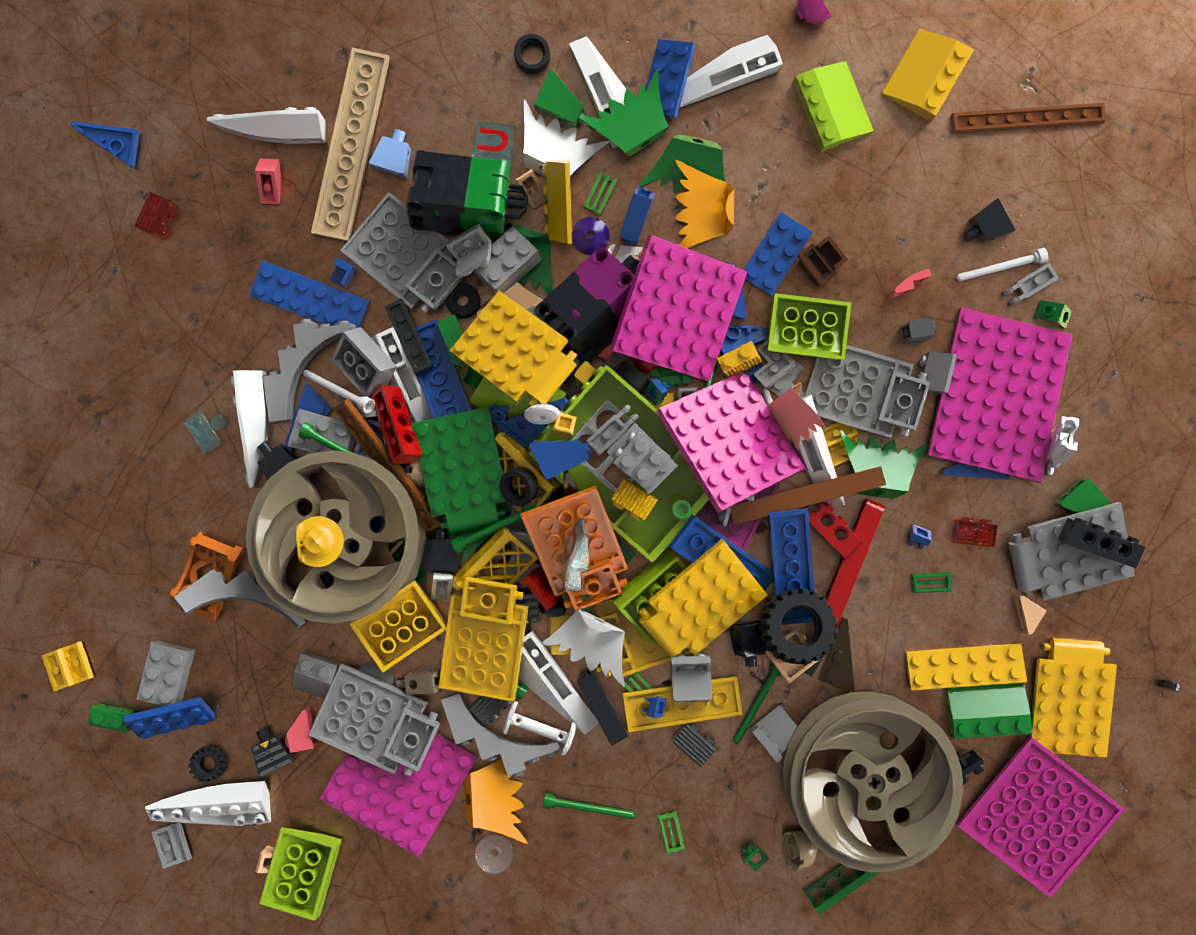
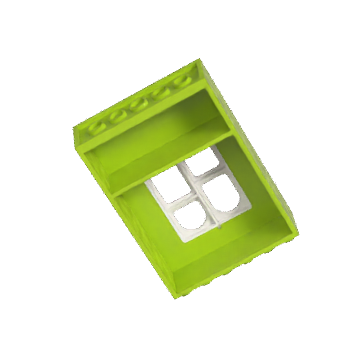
M600 365L593 373L596 377L591 382L587 380L580 388L583 392L579 396L574 395L567 403L569 408L566 411L562 409L559 412L577 417L571 440H577L581 435L594 434L598 430L596 418L602 411L609 410L617 414L628 404L630 406L629 411L621 416L624 424L632 415L637 414L639 417L634 422L663 451L670 455V458L678 466L650 493L658 501L645 520L640 518L639 521L629 515L630 511L626 508L620 510L612 504L614 501L611 499V496L617 488L603 475L614 461L610 455L598 468H593L585 461L568 469L580 491L596 485L612 528L653 563L672 542L691 515H696L709 498L656 412L657 409L608 365L604 367ZM548 424L541 432L544 435L541 440L536 438L534 441H566V439L552 436L554 425ZM531 450V451L528 453V455H530V456L537 462V460H536V458H535V456H534V454H533V452H532V450ZM562 472L554 477L563 484ZM630 477V478L628 479V481H630V482L633 483L634 485L638 486L639 488H641L642 490H644L645 492H647V491H646L636 480H634L632 477ZM679 499L688 501L692 508L690 516L683 520L677 519L672 513V505Z

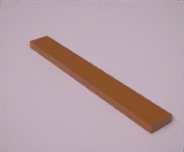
M1104 103L951 114L953 134L1100 124L1106 122Z
M347 398L332 410L368 456L390 471L406 489L415 508L417 518L425 529L430 532L439 527L440 522H443L441 517L431 516L427 499L399 464L392 463L388 449L350 400Z
M879 466L755 499L754 501L736 504L731 507L730 512L733 523L736 525L767 517L768 512L805 507L884 486L886 482L882 468Z

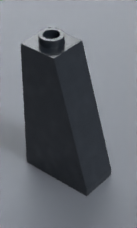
M585 670L580 673L577 684L610 745L613 746L627 738L628 730L594 670L590 672Z

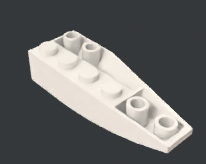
M768 35L730 48L687 78L680 108L779 72L783 62L777 46Z
M587 36L569 43L597 113L598 111H603L611 115L608 100L612 99L624 105L626 88ZM609 140L612 149L618 147L616 144Z
M288 107L285 110L233 115L214 114L212 117H207V121L213 127L249 139L284 144L326 143V120L319 110L313 107H306L304 110Z
M394 327L373 336L371 339L397 366L387 386L400 387L412 423L433 419L418 377L410 365Z
M233 371L234 376L231 377L232 387L235 388L233 404L237 407L244 453L243 459L247 472L245 480L246 484H249V488H258L262 471L257 462L264 455L257 447L265 440L268 442L270 429L263 376H266V372Z
M812 395L802 397L816 412ZM816 424L814 425L817 432L808 427L809 442L800 435L798 449H796L791 439L793 448L806 467L803 470L812 484L837 478L822 428ZM843 496L823 501V504L827 502L832 508L845 505Z
M531 630L524 635L519 678L570 723H575L576 728L582 733L587 734L599 725L594 713L535 632Z
M265 781L222 784L196 789L163 799L145 808L151 821L228 826L271 823L270 794Z

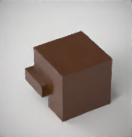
M827 236L816 246L814 243L797 255L820 286L836 275L835 270L848 260L830 236Z

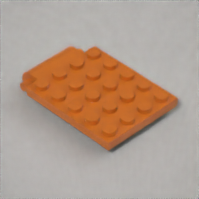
M596 485L521 513L525 527L554 595L558 596L567 592L570 599L563 601L565 608L573 606L575 611L623 594L621 588L628 586L626 578L618 581L616 573L627 570L628 566ZM575 527L577 535L576 542L568 561H566L564 552L565 547L567 549V553L569 554L573 545L572 531ZM588 594L590 596L584 600H581V596Z

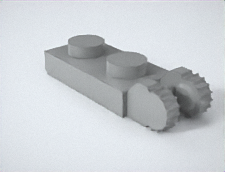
M1047 263L1017 281L1015 285L1003 293L1004 295H1009L1018 288L1022 295L1013 298L1009 302L1012 306L1058 280L1059 277L1050 263Z
M628 404L616 415L614 414L586 440L598 455H601L639 417L637 414H634L625 424L619 419L629 411L630 406Z

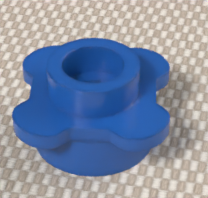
M496 403L491 404L490 416L493 422L502 423L505 419H508V406H498Z

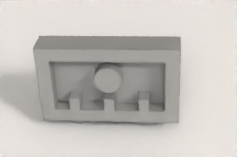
M778 705L754 724L750 730L774 760L779 762L783 758L781 753L787 749V745L797 725L784 709Z

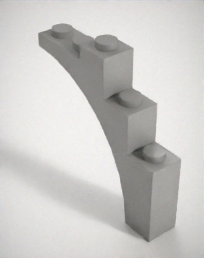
M311 319L300 320L299 324L293 325L296 345L284 346V350H278L281 371L269 372L268 376H263L269 422L279 423L293 420L295 392L300 376L307 364L327 344L342 337L343 332L356 329L354 324L349 323V321H339L334 326H330V324L318 325L311 322Z
M213 569L173 598V601L185 616L211 603L238 600L261 604L276 611L286 618L297 630L305 624L303 618L290 614L272 601L262 587L255 584L257 583L255 577L246 571L225 584L226 579L224 576Z
M461 692L441 699L455 743H461V746L471 743L472 739L475 738L481 759H487V762L497 759L498 754H501L508 776L517 777L524 774L523 771L527 768L526 761L529 763L540 760V756L547 755V757L558 754L557 750L561 749L559 742L555 740L546 743L526 744L498 736L475 718L466 705Z

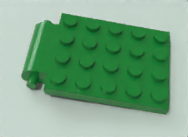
M489 407L412 423L413 431L417 436L423 454L419 460L431 516L435 517L445 514L447 521L440 522L441 529L448 528L450 534L489 526L500 521V517L507 516L505 508L499 510L497 508V503L505 502L506 500L500 491V480L503 476V470Z

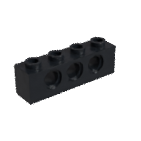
M1078 517L1075 520L1066 519L1058 538L1060 541L1081 550L1137 568L1145 550V546L1139 544V539L1132 536L1127 538L1121 537L1122 533L1115 530H1110V532L1104 531L1105 527L1095 523L1092 526L1087 525V521ZM1087 532V536L1082 539L1083 534ZM1105 538L1104 543L1100 545V541Z

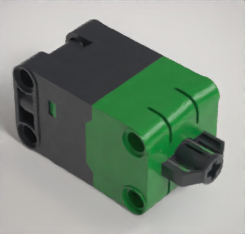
M419 150L415 153L414 186L409 188L406 204L407 216L410 227L415 230L461 234L479 224L489 238L497 237L498 239L504 234L506 219L519 220L527 211L528 195L522 185L511 184V165L505 160ZM510 192L523 193L524 196L510 195ZM508 208H511V209H519V210H521V211H520V212H513V211H507V209H508Z

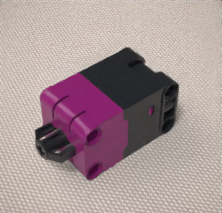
M598 248L535 307V314L541 321L568 339V343L564 348L576 353V357L581 365L585 361L591 364L612 343L640 256L629 255L621 263L607 249Z

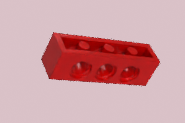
M382 385L371 394V398L375 401L374 407L392 463L412 464L423 454L417 436L413 431L412 421L400 387Z
M822 502L816 503L819 509L815 513L809 512V525L846 560L862 544L860 540L862 538L861 535L854 529L851 531L846 526L848 523L840 515L837 517L832 513L834 509L827 502L824 504ZM810 505L805 506V507H801V508H797V509H802V508H807V509H808V507H809ZM824 518H830L833 521L830 526H823L821 522ZM843 531L846 533V538L838 540L835 537L836 533Z

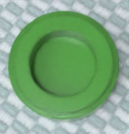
M679 499L673 503L672 513L677 519L683 520L690 516L692 508L688 501Z

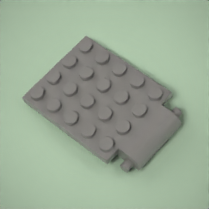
M390 192L387 193L340 250L398 299L402 298L404 303L412 310L422 300L424 304L420 309L425 313L430 308L436 311L464 277L457 278L455 275L457 263L454 260L456 258L446 247V242L449 240L439 232L412 229L407 216V206Z
M846 345L845 360L817 357L805 397L812 395L817 415L820 418L891 439L895 426L902 428L900 435L908 437L910 431H916L931 383L925 381L927 373L920 372L918 378L911 377L914 364Z
M1116 502L1028 526L1030 537L1022 539L1021 533L1013 534L1014 541L1009 542V548L1018 591L1025 592L1026 597L1033 596V590L1040 589L1042 599L1045 601L1135 576L1133 567L1067 545L1058 539L1066 519L1075 520L1076 517L1087 521V525L1092 526L1095 523L1105 527L1104 531L1110 532V530H1115L1122 533L1121 537L1127 538L1122 504ZM1087 532L1083 534L1082 539L1087 536ZM1105 538L1100 541V545L1104 543Z
M341 663L309 736L393 774L397 773L400 764L406 766L404 774L411 776L413 770H420L440 723L436 721L438 714L431 711L429 717L423 715L428 704L427 701L414 695H407L405 691Z

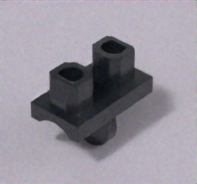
M974 750L969 753L966 752L962 756L959 752H956L962 769L964 785L969 780L966 776L967 774L973 772L975 775H979L984 771L982 766L984 761Z

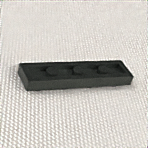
M401 298L384 306L414 373L418 375L434 367L403 299Z

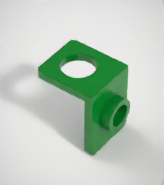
M1041 300L1035 318L1056 322L1066 329L1072 311L1065 304Z
M755 842L747 845L740 855L742 861L748 863L754 871H757L769 860V857ZM756 853H759L761 861L753 863L750 859Z

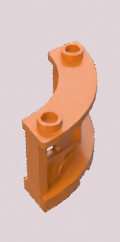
M200 531L196 537L191 539L189 543L190 553L183 574L177 586L173 587L170 591L171 606H177L173 598L199 580L197 571L207 564L213 563V569L216 572H220L226 579L225 584L236 577L234 576V571L240 566L243 548L237 545L233 548L204 536V533ZM201 546L206 547L205 554L202 553ZM222 565L225 567L224 572L219 570V567ZM225 602L211 603L204 606L207 610L198 608L191 613L206 618V621L214 623Z

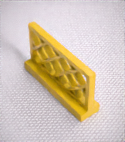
M504 432L499 433L495 440L497 446L499 445L503 449L504 457H500V460H504L503 473L509 471L508 460L512 459L517 463V467H525L531 470L537 477L539 487L546 492L542 498L533 499L532 505L542 506L549 496L561 485L553 477L546 480L538 462L528 455V452ZM517 476L518 484H512V486L518 487V495L523 497L522 487H526V485L522 484V479ZM514 506L518 511L524 509L523 506Z
M507 527L498 530L453 576L452 587L457 591L461 590L457 589L458 581L465 582L466 577L491 581L504 579L505 583L513 584L539 557L537 553L513 536ZM511 540L516 544V550H505V545ZM527 553L531 556L528 561H519V554ZM517 554V562H506L505 555ZM503 555V563H492L494 556ZM517 566L518 571L515 574H506V567ZM504 567V575H493L492 568ZM490 568L491 576H479L481 569Z

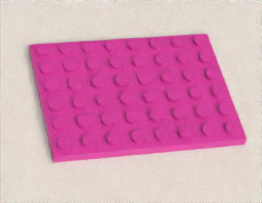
M960 308L949 354H956L957 358L949 391L946 394L940 395L927 456L1041 483L1072 334Z

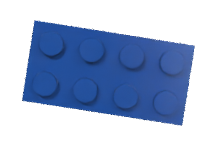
M658 39L645 90L647 92L652 76L658 69L659 94L665 118L677 119L695 50V44L692 42Z
M780 212L744 270L748 271L745 281L772 297L813 232Z
M201 697L124 716V723L140 739H148L158 734H168L171 731L187 729L198 724L204 725L215 720V713Z

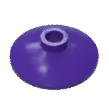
M586 217L575 224L572 230V242L581 253L592 255L596 249L606 248L608 245L609 230L602 220L595 217ZM590 231L594 233L592 238L587 236V233Z

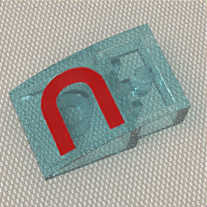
M478 122L472 157L505 160L511 165L516 126Z
M584 518L578 519L565 544L561 565L565 591L581 590V572L589 571L588 532Z

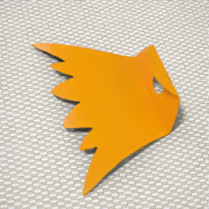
M675 160L680 170L688 179L680 180V182L689 190L688 192L676 195V199L688 207L675 217L678 221L688 223L679 232V235H687L679 246L688 249L701 242L727 235L734 224V187L728 182L711 177L681 161Z
M502 758L467 775L463 781L465 818L468 823L474 828L497 832L528 844L524 836L513 825V823H521V821L511 814V812L524 807L521 801L511 796L521 788L523 783L509 780L512 775H507Z

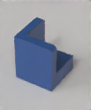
M337 257L333 263L336 268L330 277V281L347 289L357 269Z

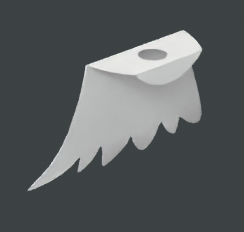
M524 100L525 134L523 159L527 169H532L543 176V168H540V166L546 165V160L570 159L571 175L586 160L609 143V141L586 145L588 138L575 142L576 128H570L561 134L557 118L553 119L545 127L543 117L540 115L536 121L530 107Z
M580 609L575 611L555 633L542 642L543 645L547 646L561 644L559 652L571 648V661H578L585 657L590 671H593L601 663L603 673L607 675L610 669L615 679L625 687L622 672L624 630Z

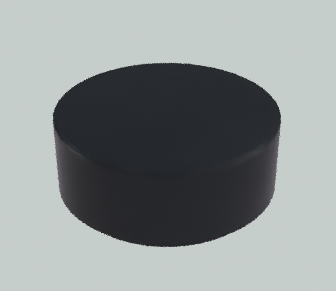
M1163 679L1159 685L1160 688L1178 693L1181 688L1180 684Z

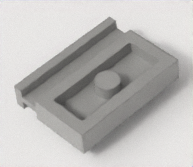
M180 822L152 831L163 869L192 858Z

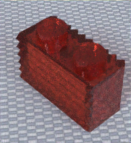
M149 192L134 227L160 239L161 235H165L167 232V224L169 218H172L175 214L176 204Z
M961 517V520H955L952 543L995 548L998 525L992 524V520L980 519L979 523L973 522V518Z

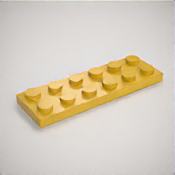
M1021 643L905 652L910 691L1027 682Z
M737 676L711 679V701L675 702L673 700V685L624 692L623 700L628 732L743 715ZM661 696L667 698L663 717L653 718L647 716L648 712H644L642 709L645 707L649 708L650 702L645 701V697Z

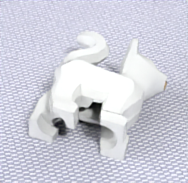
M1062 416L1060 425L1052 433L1049 444L1051 459L1046 468L1047 475L1051 476L1054 468H1058L1076 453L1078 443H1073V435L1079 427V419Z

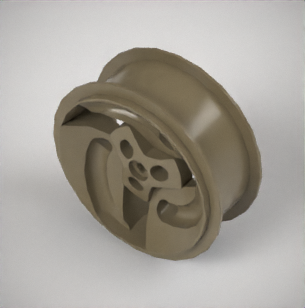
M330 450L307 454L289 462L269 478L257 494L249 513L245 540L248 561L255 578L272 601L290 614L308 621L335 624L358 620L379 610L394 598L401 589L416 579L422 564L426 531L417 518L408 492L390 471L376 461L359 454ZM327 471L337 481L349 501L342 499L322 501L316 487L309 478ZM303 499H308L313 506L311 513L306 516L300 515L297 510L299 502ZM335 512L341 513V520L339 523H336L340 527L344 538V545L340 556L327 566H310L312 569L299 583L297 590L294 591L286 580L288 564L297 550V525L315 516H322L332 520V515ZM377 516H382L385 519V528L380 533L373 532L370 526L372 519ZM405 540L404 554L401 561L382 567H361L371 556L375 541L395 543ZM353 541H357L360 545L359 550L355 553L349 549V545ZM324 571L330 572L334 577L333 585L327 589L322 588L318 583V577Z
M866 691L849 692L830 698L811 710L797 726L787 745L783 763V784L790 810L810 841L827 857L848 868L872 873L893 872L915 865L932 854L950 834L959 816L963 797V778L954 746L943 729L928 715L894 696ZM921 731L926 740L925 753L922 761L911 775L909 766L899 754L914 742ZM884 732H891L895 737L894 744L889 748H883L879 743V737ZM830 748L847 750L840 757L835 771L806 768L807 761L814 751ZM855 764H859L861 767L858 774L851 773V768ZM893 767L895 774L892 777H886L887 770ZM874 777L877 781H874V785H871L869 782H871L872 778ZM831 781L836 782L838 789L835 795L829 797L823 795L825 784ZM874 796L875 803L870 806L866 805V800ZM905 807L909 813L907 820L902 823L895 822L893 817L895 810ZM857 817L867 821L884 820L888 834L892 839L878 844H870Z

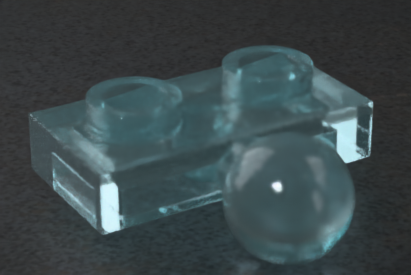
M198 411L184 421V424L204 454L209 453L222 444L214 429L220 430L225 427L226 419L224 416L214 415L209 423L202 411Z

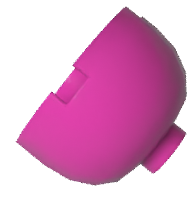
M797 0L799 8L796 12L801 20L805 18L811 24H820L832 17L823 0Z

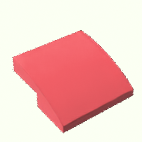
M930 268L910 276L886 295L887 299L905 295L915 289L914 284L922 283L931 277Z

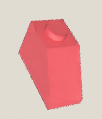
M260 158L255 169L260 204L279 205L281 194L279 159Z
M310 707L305 708L287 732L285 744L289 748L290 753L313 749L317 745L316 738L309 736L313 726Z

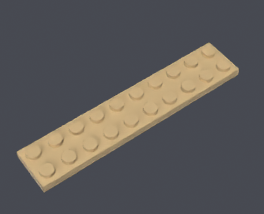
M357 48L351 49L311 233L314 235L346 242L351 238L390 62L389 55Z

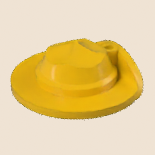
M322 516L310 517L299 523L296 531L299 561L312 567H323L333 563L340 556L344 545L343 533L340 527L333 520Z

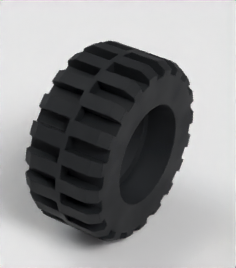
M808 589L786 590L773 596L771 601L764 606L765 610L759 618L762 619L759 630L762 632L760 637L762 642L766 644L765 648L768 652H772L775 658L781 659L786 663L809 664L812 661L820 660L823 654L826 655L830 651V645H834L836 641L833 639L834 634L838 633V628H835L837 617H833L832 614L834 612L833 607L828 606V601L824 597H820L819 593L808 591ZM793 608L805 609L814 621V633L811 639L803 645L789 643L782 633V619L785 613Z

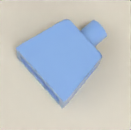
M395 129L392 138L383 136L370 159V166L373 169L407 179L411 148L409 144L403 142L406 133Z

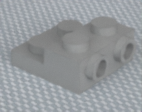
M640 431L637 433L632 432L626 439V442H628L624 449L620 447L613 455L615 458L613 463L645 488L670 458V455Z

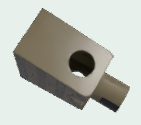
M441 669L410 672L404 678H397L396 686L399 689H405L407 695L436 693L442 690V688H438Z

